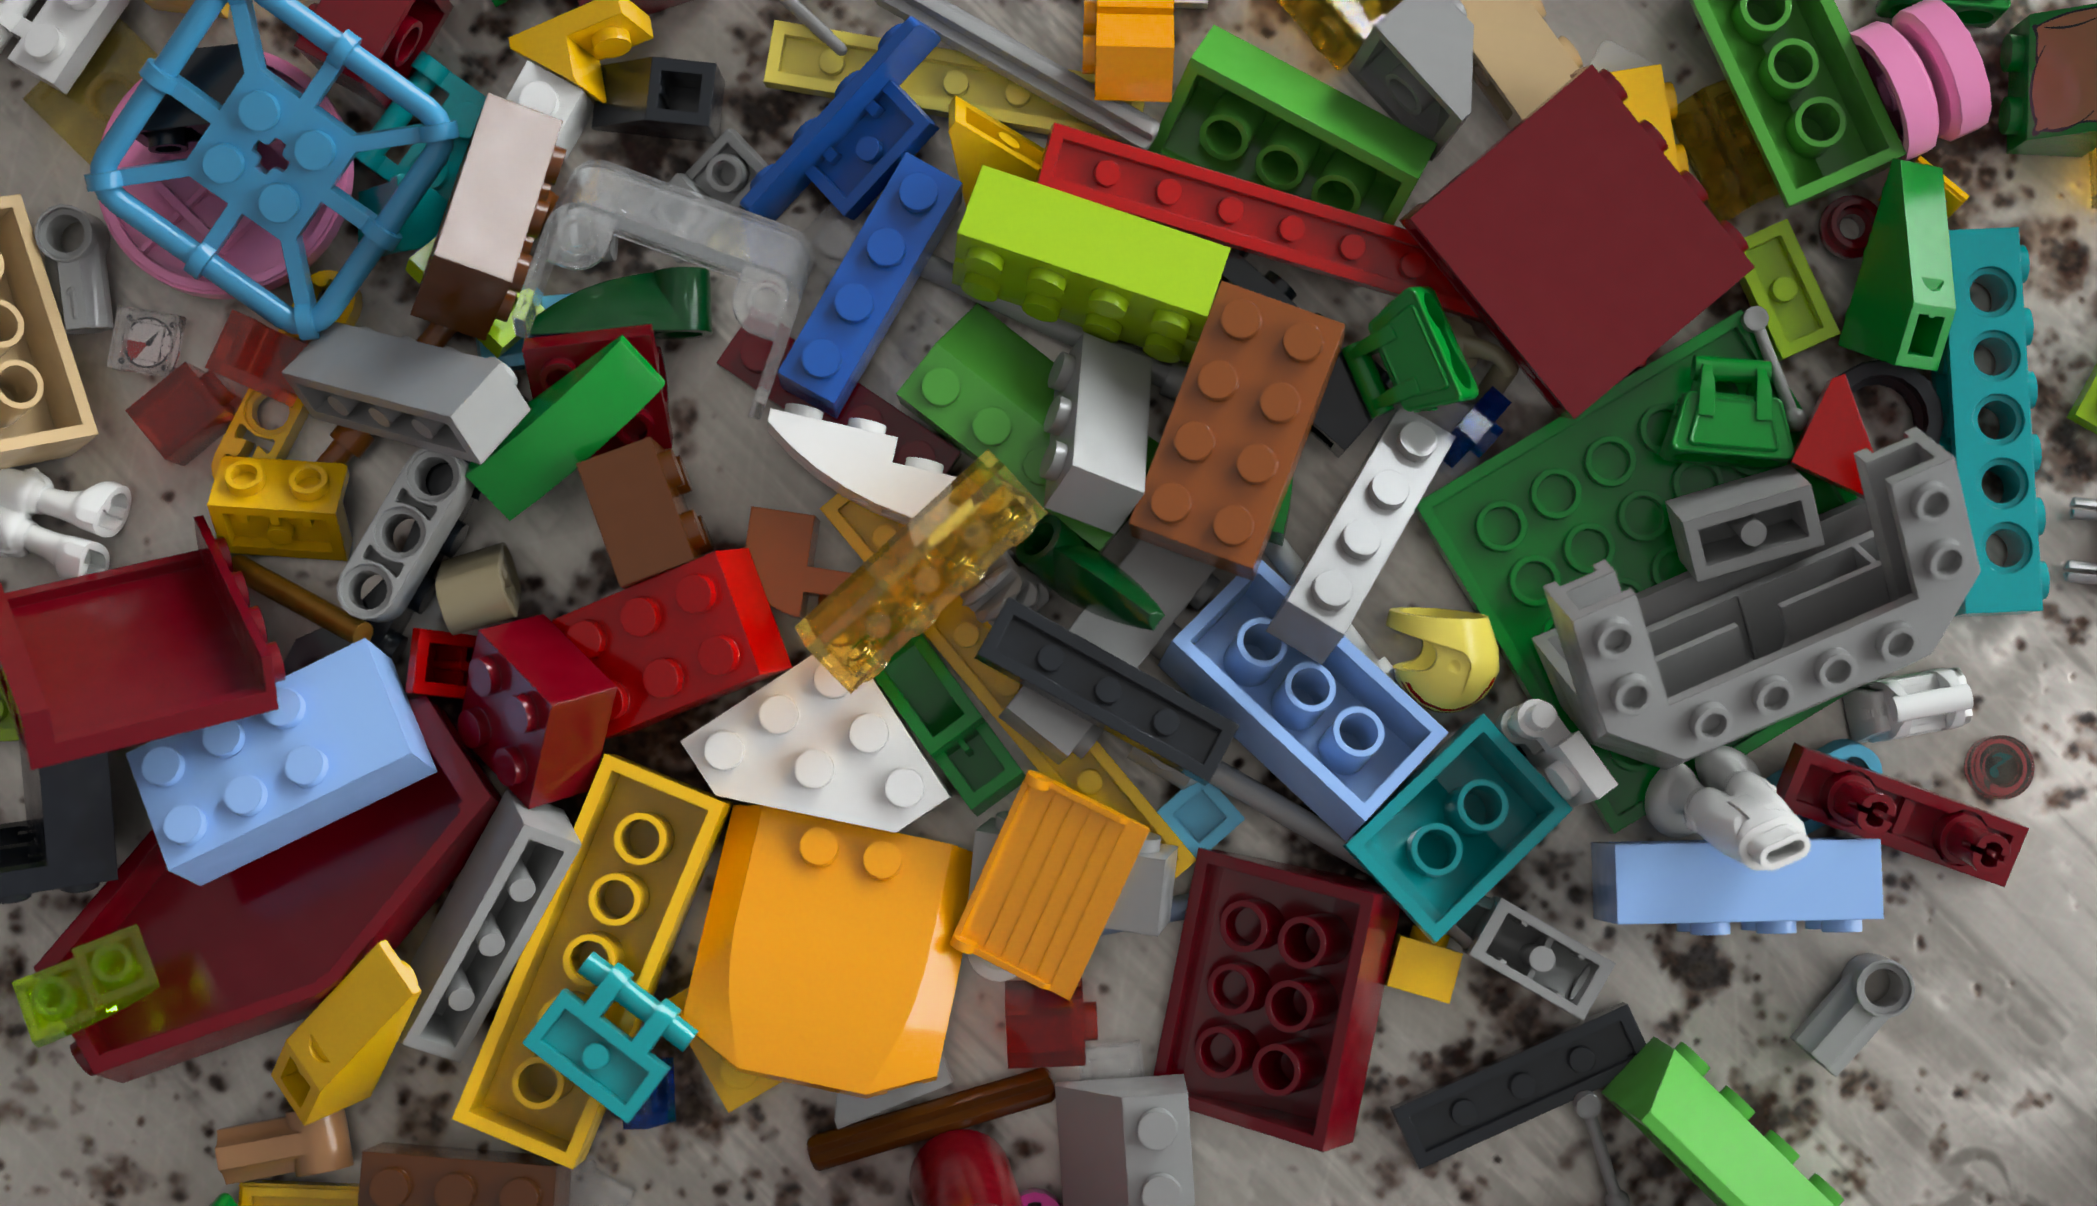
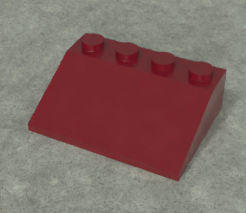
M1198 848L1153 1076L1184 1074L1190 1111L1320 1152L1352 1143L1400 907L1376 883L1215 849Z

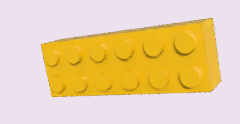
M604 754L574 826L582 846L518 959L452 1120L572 1170L586 1159L607 1108L523 1045L522 1042L563 989L568 988L583 1001L587 1002L597 987L580 975L578 970L593 951L613 966L620 962L635 974L632 981L654 996L734 804L733 802L617 754ZM616 1001L604 1014V1017L633 1039L642 1025L640 1019Z

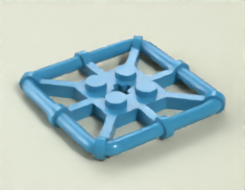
M195 0L156 60L148 58L139 71L140 76L143 78L97 147L90 164V173L84 175L87 191H95L98 200L110 212L185 263L183 270L198 280L201 276H204L275 327L290 334H298L302 341L319 339L320 332L328 329L341 316L386 250L394 251L402 240L403 236L399 232L446 165L453 149V139L460 137L457 120H450L447 112L434 98L361 47L362 39L349 29L342 33L298 0ZM253 1L328 54L325 62L303 94L267 69ZM228 2L231 8L244 75L222 105L179 73ZM346 67L415 116L423 124L356 133L319 105ZM165 94L171 95L210 123L188 158L118 168L119 163ZM277 138L286 145L282 153L283 157L289 161L286 170L277 166L267 170L260 163L262 155L257 151L260 141L269 145ZM426 143L425 148L378 215L336 186L358 152ZM191 177L228 203V205L205 239L200 243L128 193L122 186ZM325 204L359 228L364 236L320 300L316 302L302 234L320 207ZM244 215L281 241L294 307L288 305L218 256V253Z

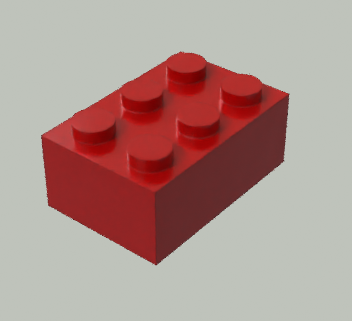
M749 548L714 551L552 620L617 686L605 739L631 734L793 668Z

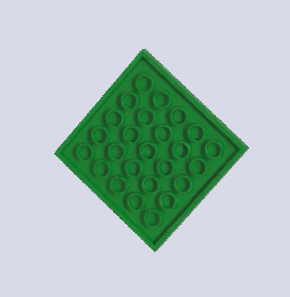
M1742 310L1737 311L1621 380L1576 419L1557 418L1421 499L1415 509V513L1475 612L1489 616L1499 652L1528 700L1540 699L1550 703L1555 707L1557 715L1570 733L1580 730L1562 709L1531 639L1556 628L1543 586L1554 581L1559 586H1563L1594 572L1593 565L1603 560H1606L1615 570L1621 592L1631 588L1635 593H1638L1687 572L1688 570L1678 557L1665 501L1769 470L1666 461L1660 456V450L1671 420L1670 416L1678 402L1677 400L1682 393H1687L1691 389L1693 382L1691 380V363L1694 355L1764 360L1754 334L1746 331L1741 324ZM1771 379L1772 397L1779 398ZM1715 382V392L1745 395L1748 385ZM1791 391V394H1792V396H1793V399H1794V401H1795V404H1796L1797 408L1802 409V407L1800 406V404H1799V402L1797 401L1796 397L1794 396V394H1793L1792 391ZM1802 431L1797 433L1790 432L1794 448ZM1796 469L1812 486L1818 515L1857 499L1856 495ZM1852 691L1724 746L1732 747L1747 755ZM1589 743L1618 783L1616 787L1600 799L1591 802L1608 832L1615 834L1646 815V791L1649 783L1660 768ZM1695 758L1684 762L1694 772L1699 781L1695 768Z

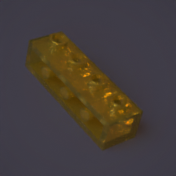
M987 449L795 626V629L809 652L851 694L863 682L876 677L887 666L891 657L912 637L925 632L935 622L939 613L960 593L966 592L975 586L984 577L988 567L1009 548L1015 547L1024 541L1032 533L1037 522L1048 512L1008 468Z

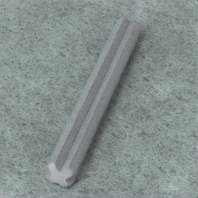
M875 0L877 5L903 20L913 16L932 28L941 37L942 42L1118 142L1148 150L1158 134L1160 124L1154 118L1124 101L1094 100V84L946 0Z

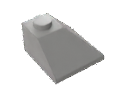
M1403 0L1373 26L1347 69L1393 120L1438 143L1430 157L1431 161L1443 151L1469 117L1472 109L1474 25L1467 18L1466 9L1460 0Z

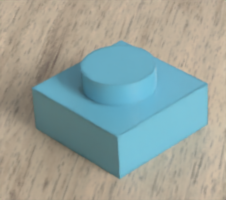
M1197 782L1184 790L1180 789L1156 811L1195 858L1197 857L1198 848L1212 849L1245 820L1244 816L1220 789L1210 783L1204 786Z

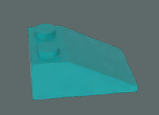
M1483 713L1465 723L1432 754L1343 847L1432 943H1436L1551 832L1573 808Z

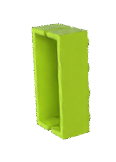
M982 165L957 232L952 284L961 286V289L967 295L981 301L994 302L1000 299L1022 306V310L1027 315L1040 321L1055 322L1060 319L1080 326L1084 332L1110 343L1122 340L1143 347V351L1147 355L1162 362L1175 363L1181 360L1190 363L1211 309L1231 248Z

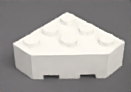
M844 634L680 741L715 796L894 833L900 832L953 797L883 689L857 654L858 651L851 640Z

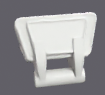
M1958 667L1937 668L1877 679L1843 696L1851 740L1858 743H1877L1955 729L1970 723L1973 716L1972 708L1974 701L1972 691L1966 682L1965 675Z

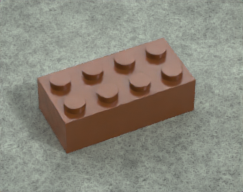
M1221 281L1146 476L1145 493L1134 507L1128 524L1132 537L1254 581L1343 346L1346 324Z

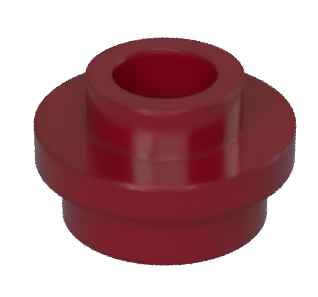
M1857 195L1843 196L1830 203L1822 212L1818 226L1820 239L1826 249L1833 255L1843 259L1863 257L1878 208L1870 200ZM1843 218L1852 219L1857 223L1859 234L1856 239L1847 238L1842 234L1840 222Z

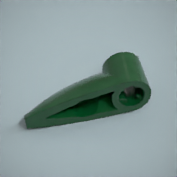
M670 267L650 273L616 278L589 286L561 299L529 321V338L652 324L655 339H694L710 336L713 334L710 271L699 267Z
M1049 514L1039 517L1023 531L1018 539L1016 546V557L1060 597L1103 618L1151 631L1156 628L1165 616L1153 598L1129 574L1094 550L1057 516Z

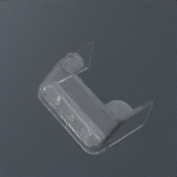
M591 160L579 165L568 178L544 225L512 315L515 335L528 339L554 265L574 271L592 268L602 261L607 254L613 236L625 239L738 279L732 301L736 320L747 332L773 341L748 417L760 420L813 268L814 250L809 239L794 227L609 161Z

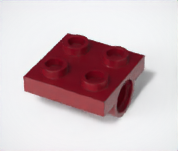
M652 324L524 338L522 353L532 399L621 335L634 346L665 380L664 387L590 458L647 437H651L664 449L672 448L673 432L668 411L669 397L666 368L660 346H656Z

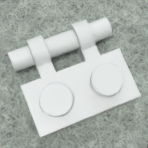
M4 0L3 3H0V54L12 36L17 38L19 42L8 59L21 70L67 95L131 0H47L32 22L25 17L37 0Z
M1531 699L1503 711L1498 716L1495 726L1514 746L1522 748L1526 754L1525 758L1571 807L1596 801L1618 785L1581 732L1570 733L1557 715L1555 707L1550 703L1540 699Z

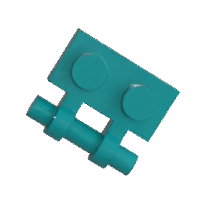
M593 951L581 965L578 973L594 984L597 989L587 1002L583 1001L568 988L563 989L522 1044L628 1124L671 1069L669 1065L651 1052L657 1042L663 1037L680 1051L684 1052L699 1031L678 1016L682 1010L670 1000L665 998L660 1002L632 981L635 975L620 962L615 966L611 965ZM615 1001L645 1023L634 1039L604 1017V1014Z

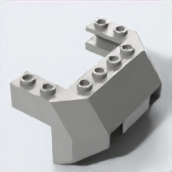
M1917 427L1904 431V440L1872 453L1867 448L1855 452L1854 456L1865 500L1859 497L1818 515L1825 545L1700 582H1697L1687 571L1638 593H1635L1631 588L1621 592L1616 572L1606 560L1594 564L1593 573L1563 586H1559L1555 581L1543 586L1556 628L1531 639L1562 709L1590 744L1668 770L1903 669L1932 654L1981 572L1955 458Z

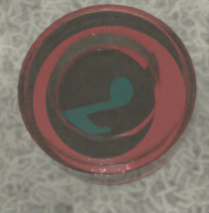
M1996 735L1978 740L1968 750L1964 760V773L1967 782L1975 792L1990 799L2014 798L2022 794L2029 787L2034 777L2035 764L2030 750L2020 740L2011 736Z

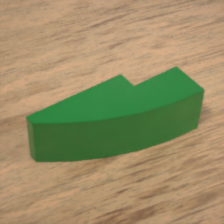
M621 335L527 404L531 410L482 465L470 462L465 476L510 521L577 469L576 463L587 460L606 444L664 387L665 380L634 346Z
M909 616L902 619L857 652L862 662L914 734L977 817L1022 784L1025 773Z

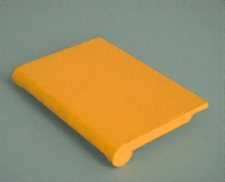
M1028 770L954 931L950 945L962 953L975 954L1041 989L1049 990L1070 1001L1151 828L1044 774Z

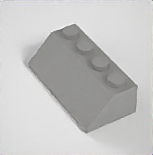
M1184 1074L1055 1082L1063 1206H1195L1189 1102Z

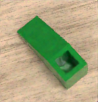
M1893 158L1887 180L1882 189L1881 200L1869 241L1864 250L1863 261L1851 302L1845 314V322L1838 346L1896 366L1938 371L1956 312L1943 168Z

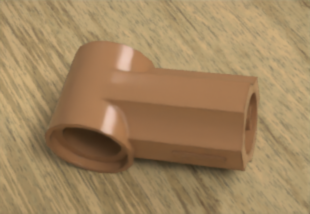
M345 1108L306 1126L302 1124L295 1111L290 1110L285 1112L283 1117L217 1130L215 1154L218 1171L222 1173L226 1185L266 1179L295 1172L296 1177L310 1176L354 1165Z

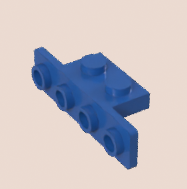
M913 16L889 29L881 38L878 44V51L860 70L849 74L841 81L835 91V98L818 117L806 121L799 127L793 136L792 145L775 164L766 166L756 174L750 184V191L740 201V205L748 214L772 223L813 182L843 216L855 220L886 187L904 154L908 152L915 156L940 129L900 85L939 44L941 37L932 28Z

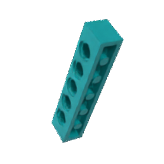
M2019 227L1949 230L1956 312L1938 371L1931 370L1932 386L1941 400L1944 420L1939 445L1955 458L1981 571L1954 617L2018 615L2043 611V599L2047 598L2050 589V575L2047 564L2044 561H2040L2039 536L2043 534L2046 525V511L2042 499L2036 497L2035 472H2038L2041 466L2042 448L2038 435L2032 434L2031 409L2035 407L2037 402L2038 385L2034 372L2028 371L2027 346L2031 344L2034 333L2033 316L2029 308H2024L2023 283L2027 281L2030 269L2029 253L2025 245H2020ZM1972 283L1981 284L1989 291L1992 298V306L1989 312L1978 309L1971 301L1970 287ZM1977 345L1984 346L1993 353L1996 361L1993 375L1981 372L1976 366L1974 351ZM1981 408L1991 410L1999 420L2000 430L1996 439L1987 437L1979 428L1978 414ZM1986 471L1995 473L2003 483L2004 492L1998 503L1991 501L1983 492L1982 478ZM1991 534L2002 538L2007 546V559L2001 567L1991 562L1986 553V542Z

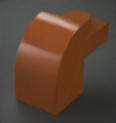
M751 506L745 548L750 550L766 597L771 606L790 617L805 621L809 596L818 597L817 609L855 614L856 603L872 604L875 579L872 576L813 567L820 520L815 515Z

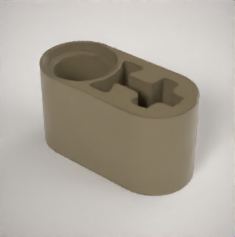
M504 542L441 561L435 581L439 607L444 621L453 636L514 618L518 615L522 594L521 585L514 560Z

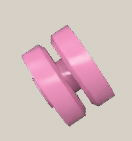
M1923 0L1900 10L1892 18L1891 25L1875 21L1850 32L1906 151V155L1900 159L1908 161L1928 152L1936 146L1937 137L1951 142L1980 129L1988 123L1992 104L1990 84L1983 60L1965 25L1958 15L1942 0Z

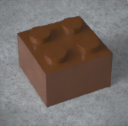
M647 437L576 463L620 587L624 589L714 551L713 542L702 515L697 516L694 509L689 510L683 495L693 491L692 484L680 455L675 456L672 448L665 450L651 437Z

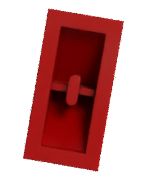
M1845 374L1834 377L1826 382L1794 448V456L1787 464L1865 500L1854 453L1865 448L1872 453L1874 451Z
M413 628L405 692L464 699L469 677L468 668L473 657L477 635L458 634L453 636L450 632Z

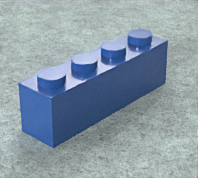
M908 152L904 154L777 373L782 389L832 417L838 418L961 206L962 182Z

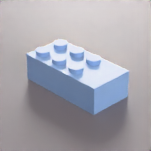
M1261 560L1254 581L1237 575L1171 641L1158 666L1195 701L1237 723L1239 727L1234 738L1347 842L1449 732L1345 636L1321 665L1266 632L1291 586Z
M366 638L285 676L284 681L275 682L278 710L153 740L126 753L168 871L199 886L205 885L437 772L392 659Z
M1810 837L1811 847L1805 857L1773 871L1752 870L1745 864L1721 853L1706 840L1591 842L1593 919L1617 925L1676 923L1678 932H1690V935L1731 934L1730 922H1741V930L1756 931L1758 934L1797 933L1796 921H1805V929H1822V932H1862L1863 919H1884L1881 839Z

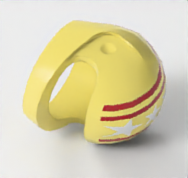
M1397 607L1389 609L1386 626L1422 639V649L1415 659L1393 665L1396 680L1403 691L1422 708L1438 713L1461 712L1473 707L1484 699L1493 686L1499 672V648L1489 616L1475 612L1440 608Z

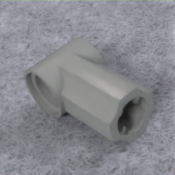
M59 204L48 208L40 215L35 225L34 236L39 249L45 255L47 276L66 334L85 335L114 329L106 255L110 249V235L106 225L99 218L72 205ZM80 221L84 228V240L76 250L67 253L61 242L62 234L71 223Z
M1865 953L1855 956L1846 964L1842 971L1841 981L1790 1038L1829 1073L1837 1077L1889 1018L1899 1016L1908 1009L1914 999L1915 992L1912 975L1904 966L1882 955ZM1885 969L1889 974L1890 988L1881 999L1869 1001L1864 990L1865 982L1874 971Z

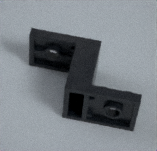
M19 739L26 820L0 824V904L22 902L30 898L32 893L60 889L67 893L87 892L97 888L100 882L118 880L108 752L30 770Z

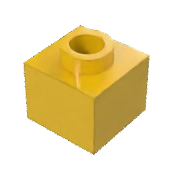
M1413 925L1410 937L1395 933L1385 985L1450 1004L1463 953L1447 948L1449 935L1445 934L1436 943H1432L1417 926Z

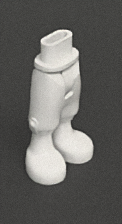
M36 467L24 468V470L15 468L1 469L0 556L2 558L25 557L29 553L36 554L47 560L56 569L60 581L108 570L110 556L104 545L82 537L66 535L41 527L32 520V516L34 514H45L69 522L82 530L98 536L112 537L123 528L129 516L132 501L129 488L114 481H104L84 491L71 492L55 489L50 478L41 473Z
M1721 746L1695 758V768L1699 781L1694 772L1686 764L1682 763L1668 770L1660 768L1649 783L1645 796L1646 816L1651 825L1659 833L1667 837L1682 838L1692 833H1698L1721 853L1745 864L1752 870L1758 871L1777 870L1802 859L1810 851L1811 843L1806 836L1803 822L1793 814L1784 800L1776 793V787L1767 779L1761 777V773L1754 761L1732 747Z

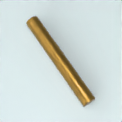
M236 555L231 558L233 572L240 570L247 587L352 644L363 638H366L368 641L372 638L373 627L370 623L351 616L344 609L243 555Z

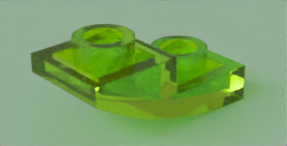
M137 924L73 948L71 950L74 958L12 982L31 1040L37 1048L95 1024L128 1007L160 987Z

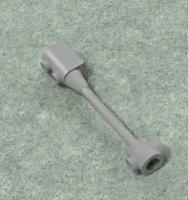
M1134 746L1127 757L1182 790L1197 783V781ZM1221 760L1210 784L1369 875L1343 847L1346 842L1319 816ZM1484 896L1447 932L1453 940L1463 947L1462 951L1465 954L1583 1021L1616 964L1497 896L1492 898Z

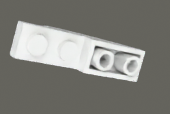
M786 403L784 411L770 408L767 432L787 454L816 479L843 497L873 513L903 525L941 535L945 528L949 511L994 522L998 520L1009 525L1014 517L1019 491L1005 488L1007 480L1001 476L979 471H970L968 479L942 474L943 464L918 457H907L905 465L893 463L898 437L886 435L887 426L863 418H849L847 426L822 420L823 411L795 403Z

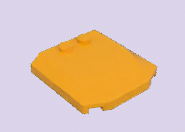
M733 805L682 1019L699 1031L696 1035L698 1039L716 1052L723 1061L737 1072L864 1099L887 1094L889 1090L923 1082L922 1084L937 1080L963 953L954 949L950 945V940L968 903L973 852L950 843L763 805Z

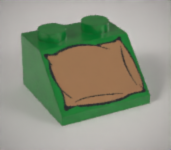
M2097 3L2028 15L2004 37L2000 53L2001 69L2003 72H2008V96L2003 98L1999 110V130L2001 134L2007 135L2006 154L2083 157L2097 148Z

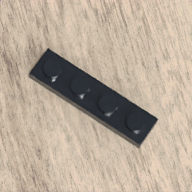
M1010 597L1004 603L975 656V659L1204 786L1210 783L1239 727L1237 723Z
M1622 1002L1588 1017L1584 1021L1577 1022L1393 1105L1390 1109L1412 1158L1420 1170L1573 1101L1576 1094L1581 1091L1588 1090L1593 1092L1608 1085L1640 1052L1646 1043L1629 1005Z

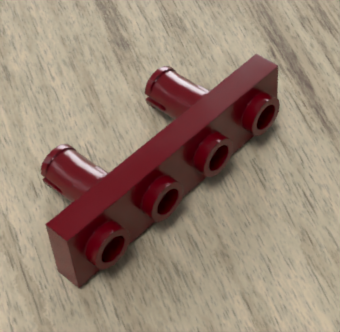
M1795 742L1776 786V793L1784 800L1794 814L1863 838L1881 839L1882 845L2005 887L2029 830L2028 827L2016 821Z

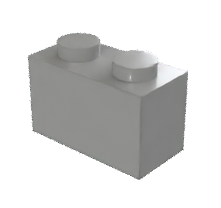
M1790 464L1665 501L1679 560L1697 582L1825 545L1812 486Z

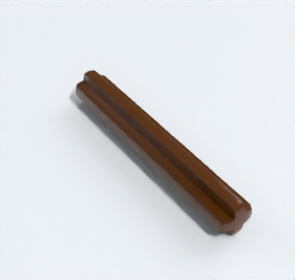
M1044 1067L859 1121L840 1129L836 1128L812 1135L807 1140L808 1155L814 1169L822 1171L930 1139L947 1131L963 1129L1050 1103L1056 1099L1055 1086L1050 1071Z

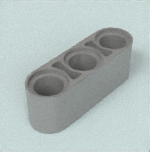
M423 448L416 451L407 460L340 575L337 584V598L342 608L351 616L376 623L390 622L398 618L407 608L472 496L475 485L465 476L469 467L466 461ZM439 463H449L453 470V481L450 488L440 495L432 496L426 487L428 472ZM415 519L420 527L419 541L413 549L407 552H399L393 541L394 531L402 521ZM380 575L387 585L385 600L380 606L368 609L361 600L362 586L368 578Z

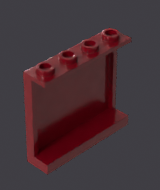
M1592 64L1577 69L1570 75L1571 80L1428 201L1417 204L1399 220L1504 350L1512 355L1522 372L1558 416L1568 419H1576L1755 268L1744 254L1749 249V246L1742 234L1727 220L1718 222L1704 204L1709 197L1701 183L1687 170H1682L1680 173L1664 154L1668 150V144L1661 133L1645 119L1638 122L1623 103L1628 99V95L1620 82L1608 70L1601 69L1598 72Z
M203 515L194 517L198 550L7 593H4L0 582V687L30 770L279 709L275 682L285 680V669L281 652L275 641L267 643V632L261 610L258 605L250 607V599L244 576L240 570L233 572L231 554L226 539L224 537L214 538Z

